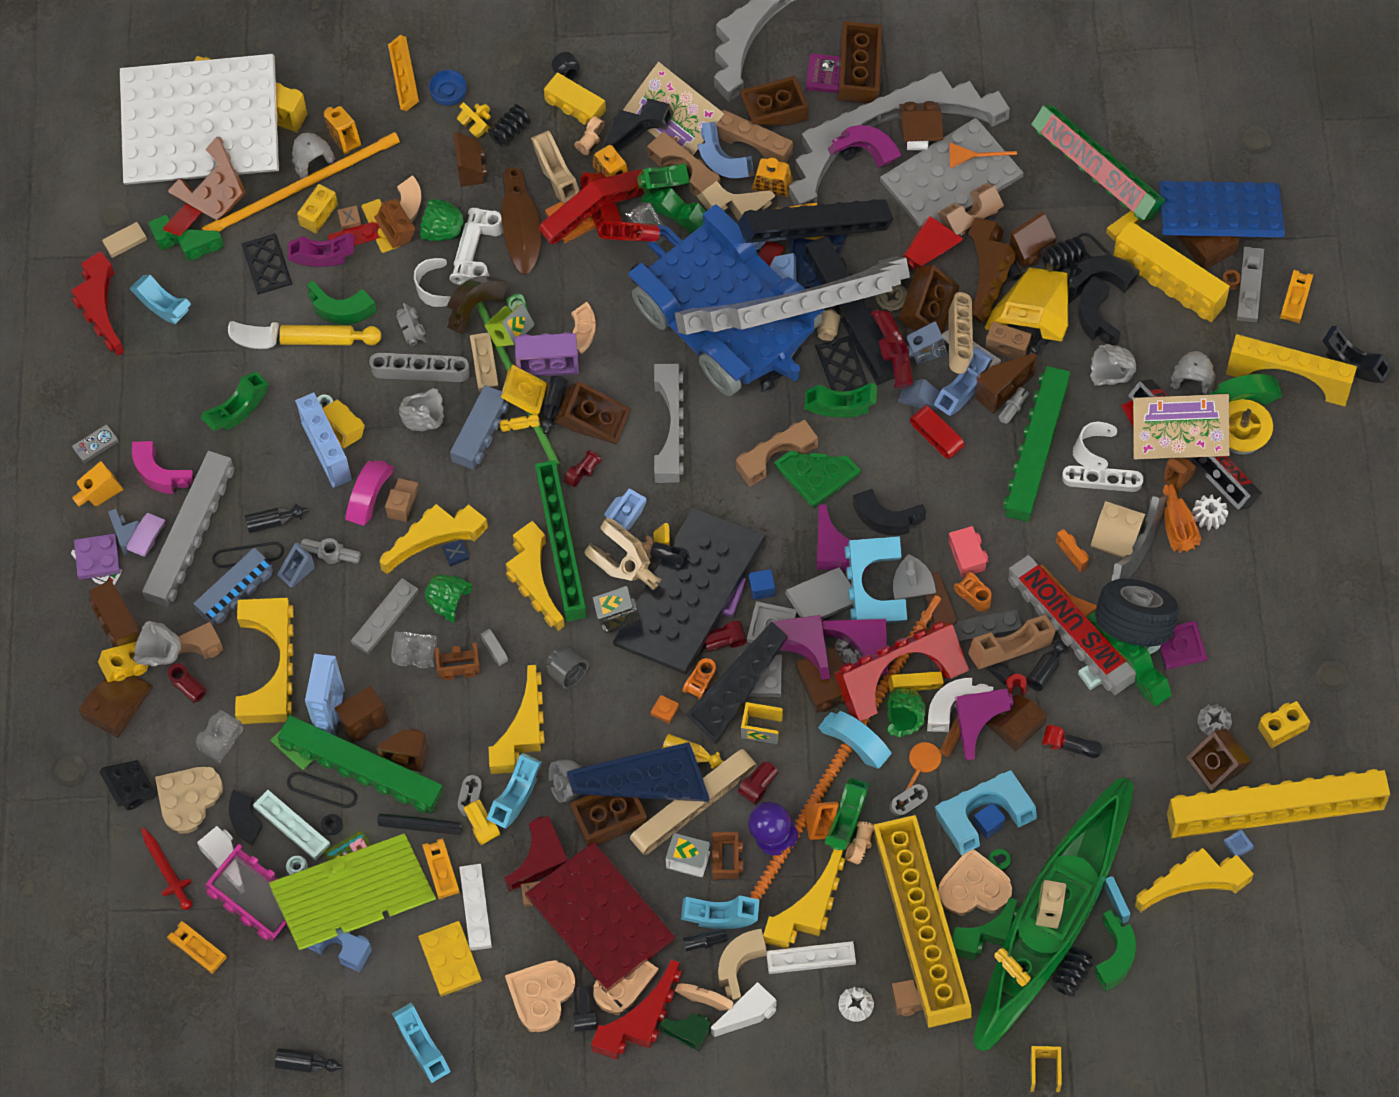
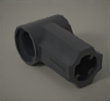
M580 986L574 989L575 1012H573L575 1032L597 1030L592 987Z

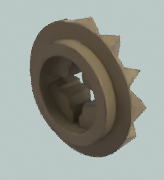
M901 284L892 286V291L876 295L877 305L881 306L882 310H889L890 313L893 310L899 311L904 305L907 291ZM896 293L895 300L892 299L888 302V296Z

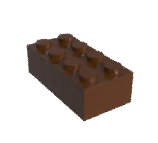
M843 21L840 33L837 100L871 103L878 98L882 25Z

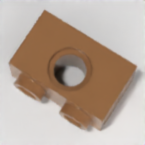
M993 322L986 338L985 350L1011 359L1026 356L1031 342V334Z

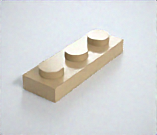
M489 333L470 335L478 391L481 392L485 385L499 389L491 336Z

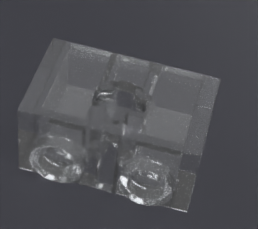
M395 631L391 650L392 662L399 666H407L409 664L416 665L419 668L434 667L436 660L435 648H438L437 637Z
M219 710L217 714L210 718L205 731H201L197 736L196 745L198 751L220 763L244 729L241 721Z

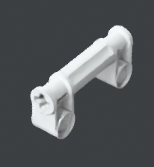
M479 208L469 209L468 222L464 225L454 260V271L449 278L452 283L461 285L465 281L477 277L478 274H482L480 276H489L486 265L482 262H474L473 258L480 234L499 236L503 233L502 217L499 212Z

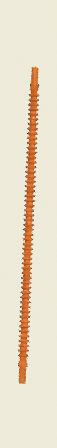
M934 596L926 611L921 613L920 620L916 621V626H913L914 631H910L911 636H907V639L914 636V632L927 629L926 625L932 621V613L939 604L941 597ZM912 652L900 655L895 658L896 660H892L893 665H889L890 670H888V674L883 675L884 680H880L881 685H877L875 691L876 708H879L878 703H882L881 698H885L884 693H888V679L891 675L900 673L903 664H906L905 659H909L908 654H912ZM866 718L860 722L867 726L866 723H870V719ZM846 743L840 745L841 749L837 750L838 754L834 755L835 759L831 760L832 764L828 765L829 769L825 770L826 774L822 775L823 779L819 780L820 784H816L817 789H813L814 794H810L811 799H807L808 804H804V808L822 802L821 798L825 797L824 793L828 792L827 788L831 787L830 783L834 782L833 778L837 777L836 773L840 772L839 768L843 767L842 763L846 762L845 758H848V753L852 752L849 745ZM801 809L802 814L797 815L798 819L794 820L798 830V838H800L799 833H803L802 828H806L805 809ZM790 846L781 851L782 854L773 855L774 860L769 861L770 865L766 866L767 870L763 871L764 876H760L761 881H757L758 886H754L755 891H751L750 898L762 900L761 895L766 894L765 889H769L768 884H772L771 879H775L774 874H778L777 869H781L780 864H784L783 859L787 858L786 854L791 853Z

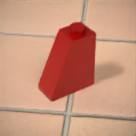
M929 216L924 220L901 257L907 259L908 268H920L957 245L963 238Z

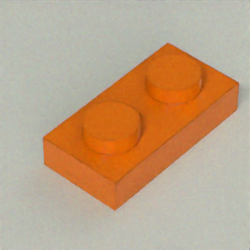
M1064 529L1059 531L1056 543L1080 573L1088 567L1089 557L1083 549L1080 550L1076 545V540L1072 534H1068Z

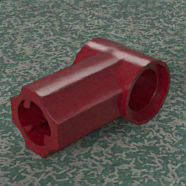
M731 621L725 624L723 628L712 631L705 641L707 652L728 646L730 648H737L746 644L747 638L741 621Z
M176 663L169 667L168 677L172 686L178 688L193 704L199 702L207 690L186 670L184 665ZM176 673L183 674L179 679L173 678Z
M763 761L750 778L747 777L741 783L737 792L756 805L763 798L766 788L777 776L778 770L771 763Z

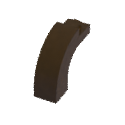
M477 276L465 281L455 290L447 304V307L452 309L447 328L464 334L473 308L479 302L487 299L502 302L508 283L491 276Z

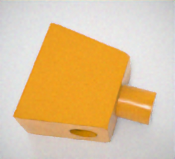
M100 461L77 481L81 491L72 498L79 507L88 500L94 506H98L124 489L111 471Z

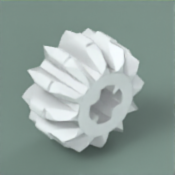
M1203 495L1201 501L1197 500L1195 502V507L1192 510L1193 515H1195V522H1200V528L1204 525L1207 526L1208 531L1211 529V526L1217 530L1220 524H1225V518L1228 517L1226 503H1221V497L1215 500L1213 495H1210L1209 499Z

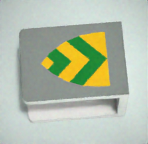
M673 833L666 855V868L703 877L710 856V851H708L709 842Z

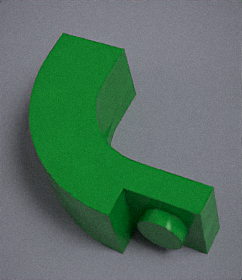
M313 280L306 284L308 289L307 296L312 302L314 312L327 322L339 325L355 324L366 320L377 312L375 302L363 289L350 298L337 300L328 297Z
M257 371L241 377L234 394L223 404L202 412L201 419L213 431L222 427L227 431L235 427L259 405L267 392L269 383Z
M1264 374L1245 375L1218 384L1219 389L1208 394H1229V402L1245 399L1264 405L1283 397L1277 378Z
M869 383L856 390L843 392L834 391L819 384L805 391L804 409L827 417L847 418L868 413L870 406L876 404L877 385Z
M1111 910L1103 913L1101 921L1114 940L1116 951L1110 959L1097 965L1094 971L1105 992L1118 985L1127 976L1133 964L1136 951V940L1131 925L1128 924L1121 927L1123 926L1121 919L1117 914L1114 915Z

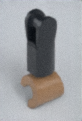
M650 536L646 537V542H641L648 558L653 557L676 565H682L684 559L689 557V552L685 548L672 547L658 542L653 544V539Z

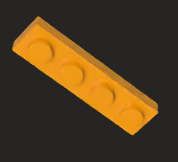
M399 35L388 44L400 109L408 111L419 102L407 39L405 36Z

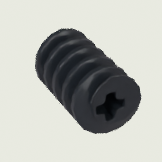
M515 104L514 107L509 109V112L504 114V117L499 118L498 122L493 124V128L488 129V134L495 143L509 145L510 142L507 138L514 140L513 132L519 135L520 130L518 127L524 130L526 126L523 122L531 124V120L526 111L518 104Z
M1073 237L1058 244L1045 246L1041 249L1040 255L1046 270L1051 272L1053 267L1059 269L1060 265L1066 267L1067 263L1069 265L1074 264V260L1080 262L1081 256L1084 257L1086 255V249L1079 237Z
M1073 946L1069 949L1070 954H1066L1065 961L1061 963V968L1057 969V975L1053 976L1051 982L1054 989L1071 997L1075 996L1071 988L1079 989L1076 981H1084L1080 974H1088L1084 967H1092V964L1088 961L1092 959V956L1083 949Z

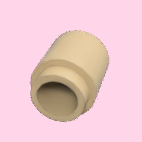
M828 309L821 313L823 320L818 326L817 332L820 339L832 341L838 332L840 315L835 310Z

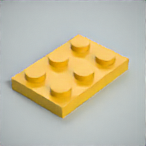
M459 921L418 936L441 997L482 982Z

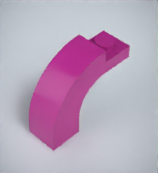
M153 441L132 442V458L136 470L142 481L150 488L158 492L174 494V487L188 488L192 486L195 480L192 470H166L155 463L156 449Z
M380 460L368 461L354 485L345 520L363 526L368 523L373 515L378 492L383 483L393 474L394 466Z

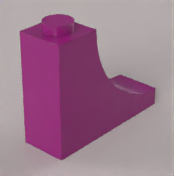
M819 505L817 570H834L840 567L842 571H846L850 564L849 559L845 558V546H848L850 539L839 533L833 526L828 515L827 505Z
M821 615L774 621L788 636L779 651H791L805 656L817 667L821 680L830 679Z
M886 619L822 621L824 637H833L849 643L859 652L861 657L867 654L873 655L877 653V649L887 646ZM888 665L884 668L880 676H882L883 674H888Z
M1007 689L954 697L964 761L975 759L976 740L986 722L1001 712L1011 710L1010 706H1013V698Z

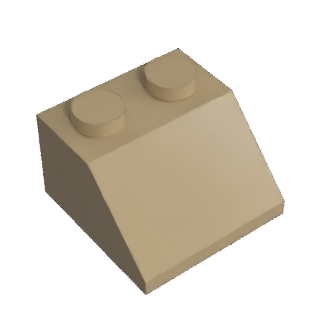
M1105 501L1090 547L1122 558L1126 555H1131L1133 552L1132 547L1141 532L1145 514Z

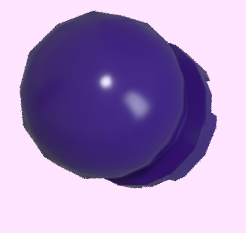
M763 802L757 805L748 817L750 833L763 853L771 856L782 854L781 851L789 846L792 848L796 843L798 830L794 821L790 819L788 811L780 804Z

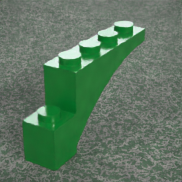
M1095 611L1086 617L1136 671L1134 683L1147 701L1156 707L1172 696L1167 678L1154 668L1148 649L1144 646L1120 641L1107 634L1098 625Z

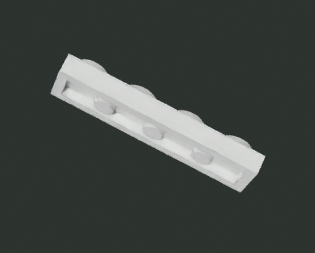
M481 864L461 866L459 868L470 951L492 948Z

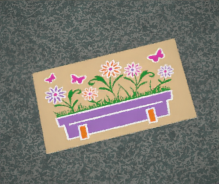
M660 62L655 65L623 109L624 111L641 115V108L646 104L648 98L670 104L674 114L667 130L652 128L647 131L656 138L664 131L668 136H673L679 145L688 148L692 155L699 149L698 144H702L705 140L701 135L702 123L716 121L717 124L724 115L722 111Z
M1229 394L1133 398L1134 459L1229 456Z

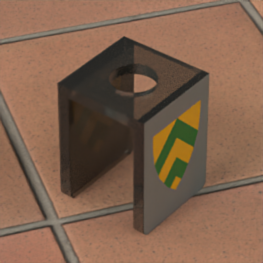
M627 586L593 597L597 617L605 633L640 622L636 602L634 599H631Z

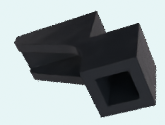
M648 98L646 104L641 108V115L619 109L617 116L613 118L610 132L605 136V145H612L618 153L645 130L652 128L667 130L674 114L670 104Z

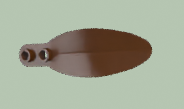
M510 167L504 171L502 178L505 197L501 207V223L511 261L520 274L525 275L531 272L538 258L541 244L540 219L533 201L526 193L522 171L518 168Z

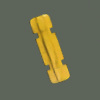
M537 414L529 415L528 418L527 416L511 418L510 421L508 419L500 421V428L503 432L511 431L512 428L513 430L529 428L530 425L531 427L540 425V419Z
M1004 948L999 949L994 957L999 963L1002 962V966L1013 978H1017L1016 981L1021 986H1025L1031 977L1022 971L1023 968L1012 956H1008L1009 953Z

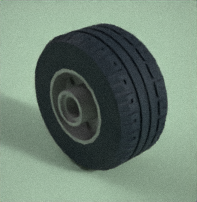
M1122 578L1112 580L1102 588L1095 611V618L1100 628L1110 636L1129 644L1152 647L1162 645L1172 637L1180 610L1176 599L1166 590L1141 580Z

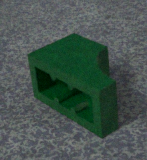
M691 1013L690 1017L679 1021L664 1018L660 1024V1032L700 1051L711 1032L712 1025L706 1016Z

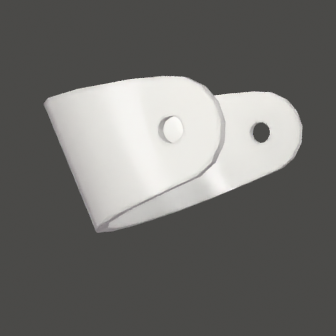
M433 258L425 260L418 264L414 270V282L420 299L425 304L433 307L447 306L451 296H438L425 292L419 286V282L428 271L446 266V259Z
M230 321L228 334L235 343L253 349H268L276 344L279 324L272 322L271 327H257Z
M1092 422L1084 426L1073 447V456L1076 461L1084 467L1091 469H1106L1108 462L1104 458L1089 452L1082 440L1092 436L1113 437L1117 434V428L1104 422Z

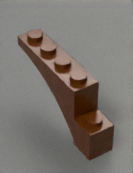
M976 217L968 234L975 243L979 259V283L972 307V317L978 323L985 324L987 317L991 314V308L999 296L1000 288L1007 278L1009 268L1014 263L1016 253L1009 244L1000 242L1004 231L997 222Z

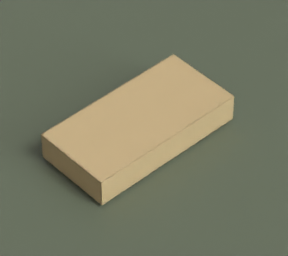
M136 222L103 239L102 242L113 258L146 241L147 238Z

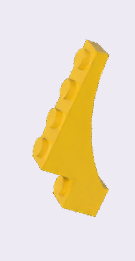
M435 504L432 508L425 511L423 518L418 523L415 522L411 525L409 532L404 537L401 536L397 539L390 551L383 553L379 561L381 570L388 575L395 567L409 557L435 545L460 539L475 542L488 529L487 519L469 504L464 509H460L456 513L455 518Z
M531 521L513 534V547L519 554L506 563V576L512 583H517L520 593L525 598L527 596L530 598L533 608L537 612L541 611L543 613L546 623L550 627L554 626L559 631L565 627L564 618L549 597L542 577L541 560L543 546L546 544L545 534Z
M536 665L527 666L525 694L514 721L494 746L489 747L491 774L513 773L520 756L519 753L541 751V744L545 743L544 731H540V724H544L543 711H539V704H543L542 692H538V685H542L541 672H537Z
M1202 848L1198 852L1196 850L1191 852L1183 864L1177 863L1169 871L1170 874L1166 877L1160 876L1153 883L1154 886L1149 890L1143 889L1136 896L1135 907L1141 913L1151 905L1167 897L1193 890L1220 889L1230 890L1236 894L1252 881L1254 873L1238 855H1235L1233 858L1227 857L1218 865Z
M833 850L823 874L802 899L774 917L769 916L763 935L765 944L788 949L790 943H795L797 931L820 937L821 930H826L828 918L825 917L826 912L832 909L834 898L831 895L833 890L837 891L840 881L837 874L839 870L843 871L846 858H842L843 850Z

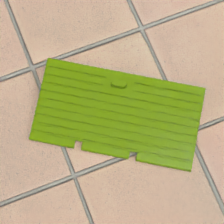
M405 833L269 883L299 950L337 937L336 929L341 928L343 934L380 921L384 919L382 914L384 911H387L389 916H393L436 900Z

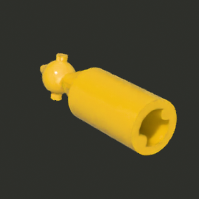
M671 734L667 735L663 744V748L690 742L697 763L709 762L711 769L718 767L724 762L719 756L720 753L716 752V754L710 756L701 745Z

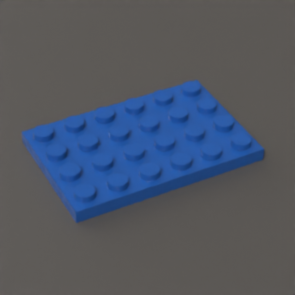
M1159 181V195L1166 200L1160 208L1162 235L1284 237L1285 227L1279 183Z

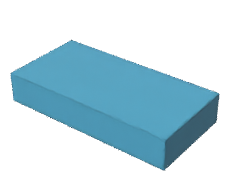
M1108 877L1104 882V889L1122 924L1126 923L1129 920L1130 911L1114 877Z

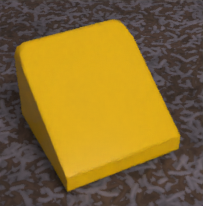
M664 523L655 530L654 543L658 542L670 546L668 523Z

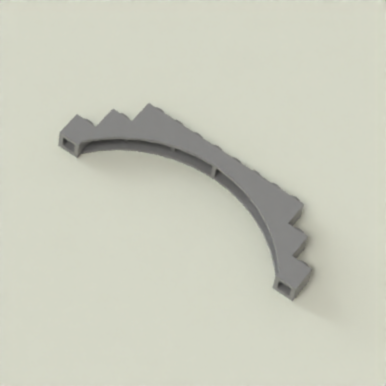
M750 0L748 4L742 8H737L733 14L727 18H722L716 24V34L723 44L719 45L715 50V61L722 69L714 76V87L728 102L739 96V91L744 89V81L741 79L746 55L754 38L777 12L795 0Z
M942 71L929 74L920 81H914L909 86L896 89L889 95L878 97L869 104L860 105L849 113L845 112L838 118L827 120L822 125L809 128L802 133V145L808 154H803L795 160V170L801 180H796L789 185V197L795 206L817 203V192L823 176L830 164L840 153L830 154L828 147L833 144L832 140L841 136V133L851 126L866 125L875 127L881 123L899 118V104L909 101L915 103L934 101L939 104L941 113L977 118L988 122L991 127L1008 120L1010 108L999 91L986 94L983 98H980L970 81L964 84L960 83L952 89Z
M896 256L880 260L878 264L849 277L788 294L735 304L691 308L675 312L678 333L688 335L704 330L717 332L732 327L742 330L892 291V286L901 284L900 280L910 278L907 259Z

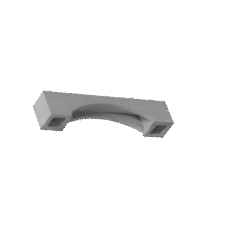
M654 364L655 392L659 391L663 396L671 418L667 441L660 454L654 455L655 483L680 482V475H684V464L680 462V456H684L683 444H680V438H683V426H679V420H683V407L679 408V402H683V389H679V384H683V371H679V364Z

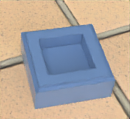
M1242 829L1223 841L1233 857L1235 855L1241 857L1254 848V845Z

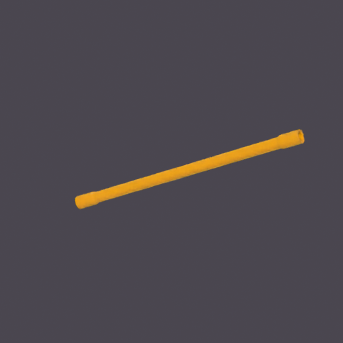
M393 132L301 180L220 220L201 227V229L220 232L224 228L381 150H386L400 143L397 134Z

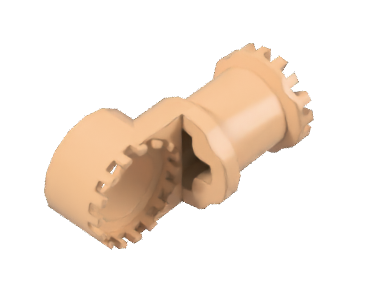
M594 116L589 121L585 135L574 144L576 149L581 151V154L588 155L590 149L600 142L598 135H600L599 132L602 133L601 129H604L605 122L597 116Z
M863 821L857 822L856 838L853 839L845 853L846 860L855 864L861 863L860 860H863L862 856H865L863 853L865 854V850L870 849L872 846L870 841L872 832H874V824Z

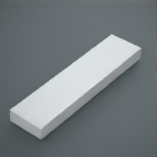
M853 941L766 951L769 974L856 964Z

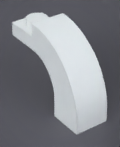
M972 678L958 679L948 683L937 692L930 704L927 731L949 732L950 714L956 707L954 697L993 691V687L986 684L972 686Z

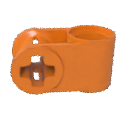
M968 572L961 582L953 585L956 593L965 599L975 610L985 612L991 607L992 594L990 589L972 572ZM984 597L986 600L980 601L978 598Z
M704 658L698 662L693 673L684 684V693L689 692L698 697L699 700L708 691L717 676L716 664L712 659ZM705 668L712 669L708 674L702 672Z

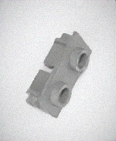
M403 303L404 309H399L396 317L402 329L407 326L409 327L402 331L407 344L415 346L419 340L426 343L427 341L424 336L426 332L417 319L419 318L418 312L414 307L411 308Z

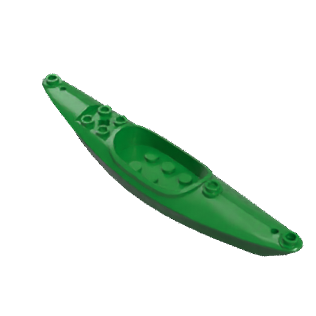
M1118 778L1104 790L1062 839L1030 887L1002 948L1009 953V957H1013L1031 979L1025 986H1021L1016 981L1017 978H1013L1002 966V962L999 963L997 960L974 1032L973 1042L978 1050H989L1010 1029L1050 978L1080 933L1101 892L1121 839L1134 786L1129 779ZM1044 880L1066 884L1063 911L1057 929L1035 925L1040 890ZM1045 913L1047 916H1055L1052 913Z

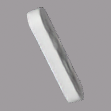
M1068 466L1063 470L1062 481L1070 487L1136 492L1142 488L1143 476L1138 471L1109 468L1097 470L1084 466ZM1070 473H1074V479H1070ZM1081 473H1084V474H1083V481L1080 480V478H1081ZM1095 474L1098 480L1090 482L1087 479V475ZM1114 475L1119 481L1112 484L1108 482L1107 478ZM1123 477H1125V483H1124V484H1122V479H1123ZM1132 478L1136 479V484H1132Z

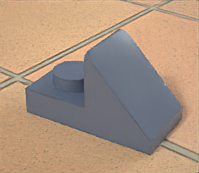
M114 509L108 511L122 551L126 555L129 553V550H126L127 545L139 522L135 521L126 524L123 515L118 516L117 510Z

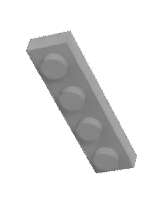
M401 578L352 638L351 643L369 655L417 596L419 589Z

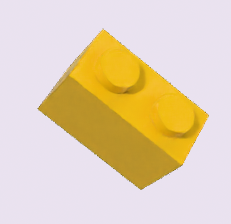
M337 399L322 408L343 449L362 438L365 425L346 405H343Z

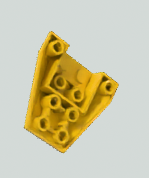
M1029 267L991 311L985 329L990 330L993 322L1005 326L1008 324L1039 328L1043 339L1062 341L1068 327V274L1057 271L1048 272L1044 269Z

